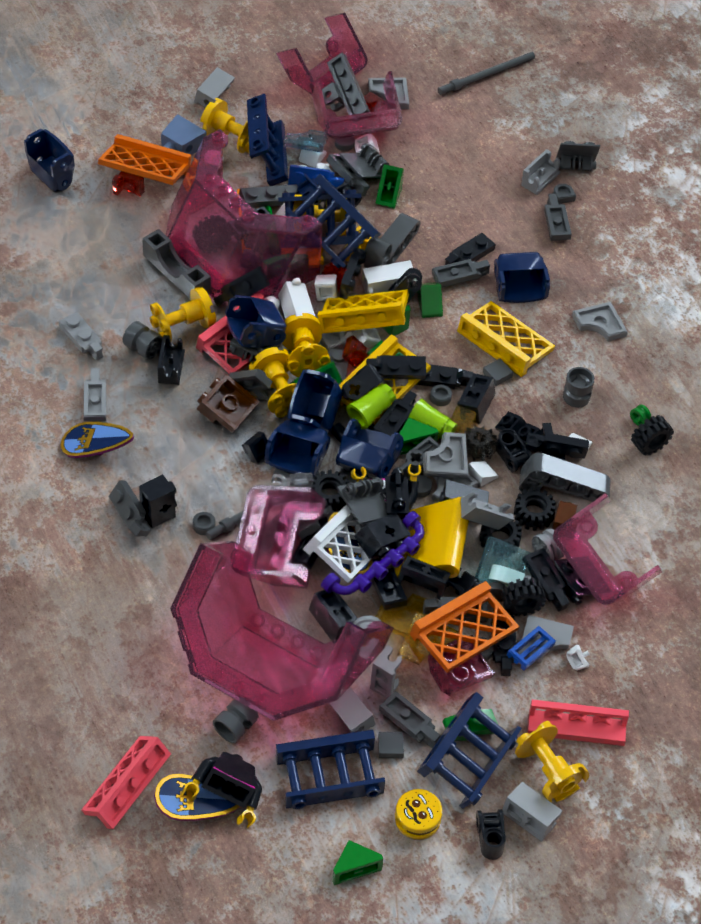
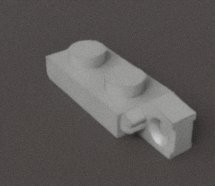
M78 312L59 320L60 328L82 353L89 351L95 360L104 356L102 354L103 348L101 347L102 342Z
M91 368V380L84 381V421H106L105 379H100V368Z

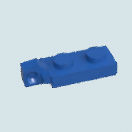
M290 165L288 185L297 184L298 186L306 180L304 174L310 179H315L319 174H322L335 188L344 183V178L334 177V172H330V170Z

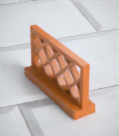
M117 134L114 138V144L98 159V164L174 185L182 175L189 174L192 155Z
M487 581L414 622L409 635L415 642L420 640L446 673L516 632L520 627L490 593L492 587ZM488 601L494 608V612L481 610L482 604ZM467 613L477 615L476 623L464 621V615ZM480 616L493 619L492 626L480 624ZM497 620L505 621L509 628H496ZM446 625H458V634L446 631ZM463 627L475 629V637L462 635ZM479 630L492 633L491 639L478 638ZM431 634L441 636L440 644L432 643L427 637ZM445 637L456 639L457 648L445 646ZM461 641L474 643L473 650L461 649ZM443 651L456 654V660L448 663L443 657Z

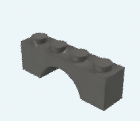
M160 229L142 238L143 256L186 296L190 298L191 289L203 287L208 295L211 294V276L199 265L193 268L188 267L176 253L172 240Z

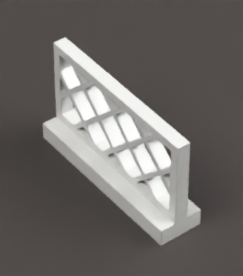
M347 505L303 548L309 555L315 552L347 583L372 559L368 558L360 545L358 547L351 544L350 539H355L354 536L367 523L359 525ZM348 526L355 527L356 533L349 532ZM336 536L343 537L345 544L338 543ZM323 548H332L334 555H330ZM339 550L347 551L348 558L341 557ZM353 552L361 553L362 560L355 559ZM342 563L350 565L351 573L343 568Z

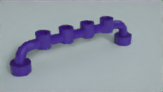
M415 511L408 513L402 522L409 531L414 529L415 534L412 537L408 536L396 549H391L381 561L374 562L364 574L357 575L350 585H340L341 579L336 574L330 573L322 581L321 587L327 593L334 591L340 595H350L357 590H360L362 593L367 592L372 586L371 579L376 577L379 581L388 574L387 567L389 565L397 568L405 559L402 555L408 552L412 556L419 550V542L425 533L424 527L420 523L421 516Z

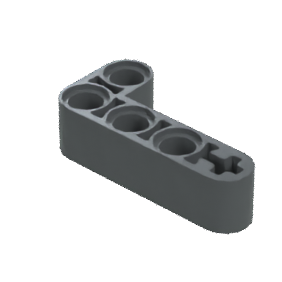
M400 213L380 239L370 238L365 249L366 259L364 267L369 268L395 263L416 236L421 221Z
M535 453L530 456L521 468L519 490L522 492L526 489L528 492L529 488H533V491H536L537 488H542L544 485L595 503H605L610 499L611 479L606 474L544 453Z

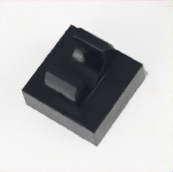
M258 431L242 444L243 450L248 454L251 462L258 463L265 457L268 440L264 432Z

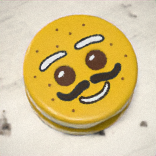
M413 789L404 793L397 802L395 822L400 832L409 838L418 840L434 835L441 824L443 812L441 802L433 793L424 789Z

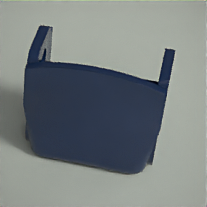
M39 129L29 134L26 140H24V146L31 171L51 190H66L73 180L75 168L73 153L59 138L46 129Z
M538 252L500 254L498 259L494 260L496 290L499 301L525 303L543 300L549 296V273L543 257Z
M235 295L234 298L229 300L225 310L227 324L232 335L242 347H272L284 342L287 325L273 302L241 295ZM235 306H240L238 310H233Z
M303 369L293 392L288 419L329 432L332 429L343 396V392L336 380L329 374Z
M287 419L269 437L265 450V463L292 474L314 477L318 473L322 460L328 451L330 437L327 436V431Z
M351 419L343 433L341 445L336 456V464L349 472H352L355 468V473L361 476V467H364L366 469L365 477L370 479L373 477L385 478L400 455L404 439L397 432L389 436L382 432L361 429V424L358 420Z

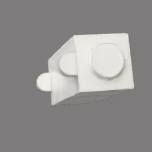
M411 261L363 268L362 285L365 293L387 292L406 270L413 268Z
M294 278L292 282L286 281L278 294L285 319L294 314L296 317L303 316L302 313H309L315 316L305 283H301L300 278Z

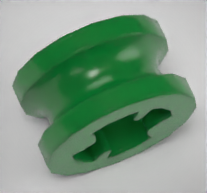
M639 404L630 411V417L636 425H639L641 423L644 424L646 419L650 420L651 413L645 405Z

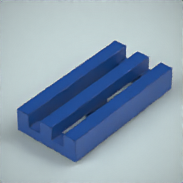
M538 626L508 651L507 656L509 658L513 657V662L516 664L520 663L521 669L525 671L555 645L556 640ZM539 634L541 635V637L531 646H529L524 652H522L520 655L517 653L530 641H532L536 636H538ZM546 640L548 641V642H547L546 644H544L540 649H538L534 654H532L528 659H526V660L524 659V658H526L530 653H532L536 648H538L543 642H545Z

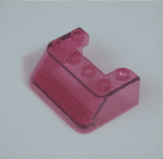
M255 485L251 487L246 496L233 553L232 568L240 575L274 586L307 589L310 572L304 565L292 564L301 521L314 522L319 520L324 513L326 500L312 488Z

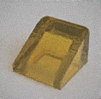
M457 406L451 417V420L457 423L454 433H465L467 438L476 422V412Z

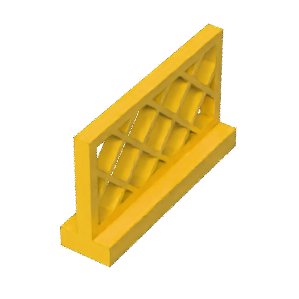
M408 289L348 296L347 299L340 297L326 299L323 310L318 311L317 314L323 331L322 334L405 325L404 313L409 297Z
M492 301L472 314L467 312L463 314L457 332L496 360L501 358L520 377L527 374L529 367L554 351L555 348L554 344ZM491 309L497 315L487 314V311ZM488 321H498L499 325L488 324ZM503 322H509L513 326H504ZM494 331H500V335L496 334ZM504 332H512L515 336H505ZM519 333H524L528 335L529 338L519 337ZM520 343L530 344L531 348L521 347ZM535 344L542 345L545 349L535 348Z
M391 334L366 359L377 358V356L382 355L395 356L398 352L404 356L416 355L400 345L398 338ZM366 359L339 384L340 388L366 365ZM426 363L427 374L431 370V365ZM384 379L393 380V387L391 388L396 395V399H402L420 381V379H408V383L405 386L396 387L395 379ZM350 386V388H351V390L349 391L350 395H351V394H356V393H355V390L357 389L356 386H353V387ZM342 396L340 405H348L353 401L347 400ZM384 410V411L372 422L373 425H375V424L379 421V419L383 416V414L386 412V410Z

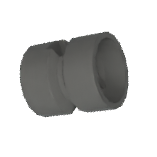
M135 321L126 329L122 341L125 346L133 351L138 350L139 355L150 360L160 351L163 337L150 330L140 321Z
M575 367L567 373L563 399L568 405L579 408L589 403L595 379L589 369Z
M236 697L226 707L227 711L223 710L213 720V726L217 733L230 743H236L245 734V729H249L259 719L256 709L242 697Z

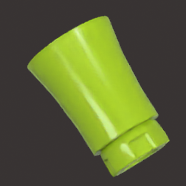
M380 384L358 400L348 404L346 410L351 419L358 420L361 424V429H367L395 401L396 395L390 386Z
M422 398L415 404L408 417L436 428L439 432L438 439H442L444 432L454 433L457 428V423L433 408Z

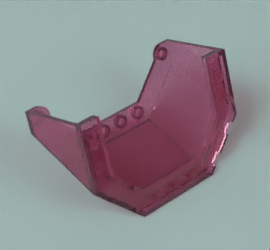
M219 129L203 137L172 203L165 235L172 240L176 253L188 267L193 268L199 265L211 276L210 296L212 298L223 294L221 288L224 285L261 266L271 285L259 292L264 295V298L275 296L279 299L278 294L286 281L292 282L294 278H300L301 283L307 284L316 279L317 275H320L323 224L311 215L290 217L257 213L223 179V148L228 145V136Z
M234 541L200 543L170 608L172 616L176 619L179 631L177 632L183 651H186L190 674L275 721L338 700L384 650L394 627L382 621L370 623L366 630L351 622H346L339 639L324 644L260 609L246 565L248 561L247 550Z

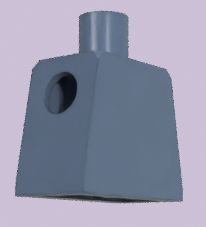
M177 114L162 131L161 146L192 155L207 146L206 131Z

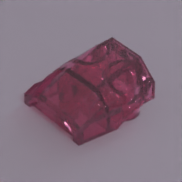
M454 640L445 646L457 648V640ZM461 641V649L473 650L474 643ZM443 651V657L448 663L456 660V654ZM431 653L427 657L431 675L441 692L452 696L459 690L486 681L496 674L494 670L490 669L481 653L446 673Z

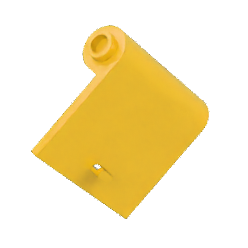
M461 497L409 510L410 512L415 511L421 516L420 523L423 525L425 533L419 542V550L412 556L406 552L402 555L405 558L404 561L407 556L450 572V578L457 577L460 571L469 520L461 518ZM415 530L409 531L412 537L415 534ZM403 563L399 567L395 568V573L397 577L399 576L400 569Z

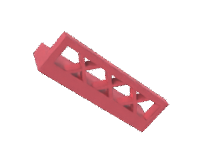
M532 699L528 714L527 733L530 734L535 731L541 723L550 721L558 729V733L555 736L557 739L624 746L629 710Z
M139 736L81 811L88 816H97L107 829H114L170 757L171 753L158 737Z

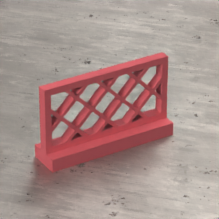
M259 291L251 296L264 300V295ZM224 316L198 336L196 348L201 353L205 351L230 374L232 372H239L251 363L249 362L251 355H248L246 360H244L243 357L227 353V346H230V340H227V335L231 331L227 324V316ZM214 345H224V353L215 352L211 347ZM227 358L239 359V364L232 368L227 363Z

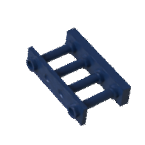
M265 93L248 99L249 155L251 159L261 156L265 162L269 186L288 181L285 124L282 120L272 122L267 114Z
M319 174L314 179L318 183L317 189L295 211L287 207L285 209L289 213L287 218L295 225L299 223L333 257L330 261L338 269L340 267L346 269L347 264L344 260L366 238L372 237L376 240L381 233L322 174ZM328 193L333 198L331 204L308 226L300 217L322 194ZM342 207L347 212L346 218L322 240L315 231L337 209L340 210ZM357 222L362 227L360 233L337 255L329 246L352 223L355 224Z
M356 189L344 190V194H342L354 207L355 198H361V193H357ZM295 192L282 193V197H278V202L285 201V209L290 207L293 210V201H304L309 196H295ZM322 195L318 200L326 199L327 208L333 198L330 195ZM314 204L306 211V224L308 226L315 220ZM285 210L286 234L283 239H280L281 248L321 246L308 232L305 233V237L297 238V234L294 232V224L287 218L289 213ZM335 212L327 219L326 236L320 237L322 240L336 228ZM352 223L348 227L346 235L339 236L331 245L349 244L359 234L356 231V223Z
M475 692L466 699L417 770L423 777H426L431 772L434 774L438 773L464 794L465 798L459 805L462 809L470 804L474 806L483 795L480 792L507 750L513 749L517 744V735L522 729L517 726L510 732H507L482 712L479 704L484 697L478 692ZM470 718L477 719L502 740L497 750H494L468 728L469 725L466 723ZM457 736H463L490 758L484 769L456 747L454 741ZM445 754H450L478 777L472 787L468 786L443 765L444 762L441 759Z
M366 730L276 744L275 757L277 765H286L292 791L287 792L285 795L286 809H302L308 805L365 796L372 798L384 794L385 778L375 779L369 751L374 750V731ZM358 753L360 755L365 780L350 782L345 759L346 754ZM321 758H335L341 784L326 786ZM308 760L311 761L316 788L301 790L296 763Z

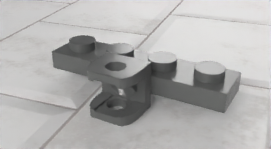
M342 52L327 62L335 83L332 82L323 88L320 95L323 103L330 105L334 112L346 107L351 121L357 123L369 115L370 110L347 56ZM331 92V96L327 98V94Z

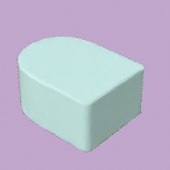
M493 564L488 579L509 586L510 582L516 583L517 579L523 581L525 573Z

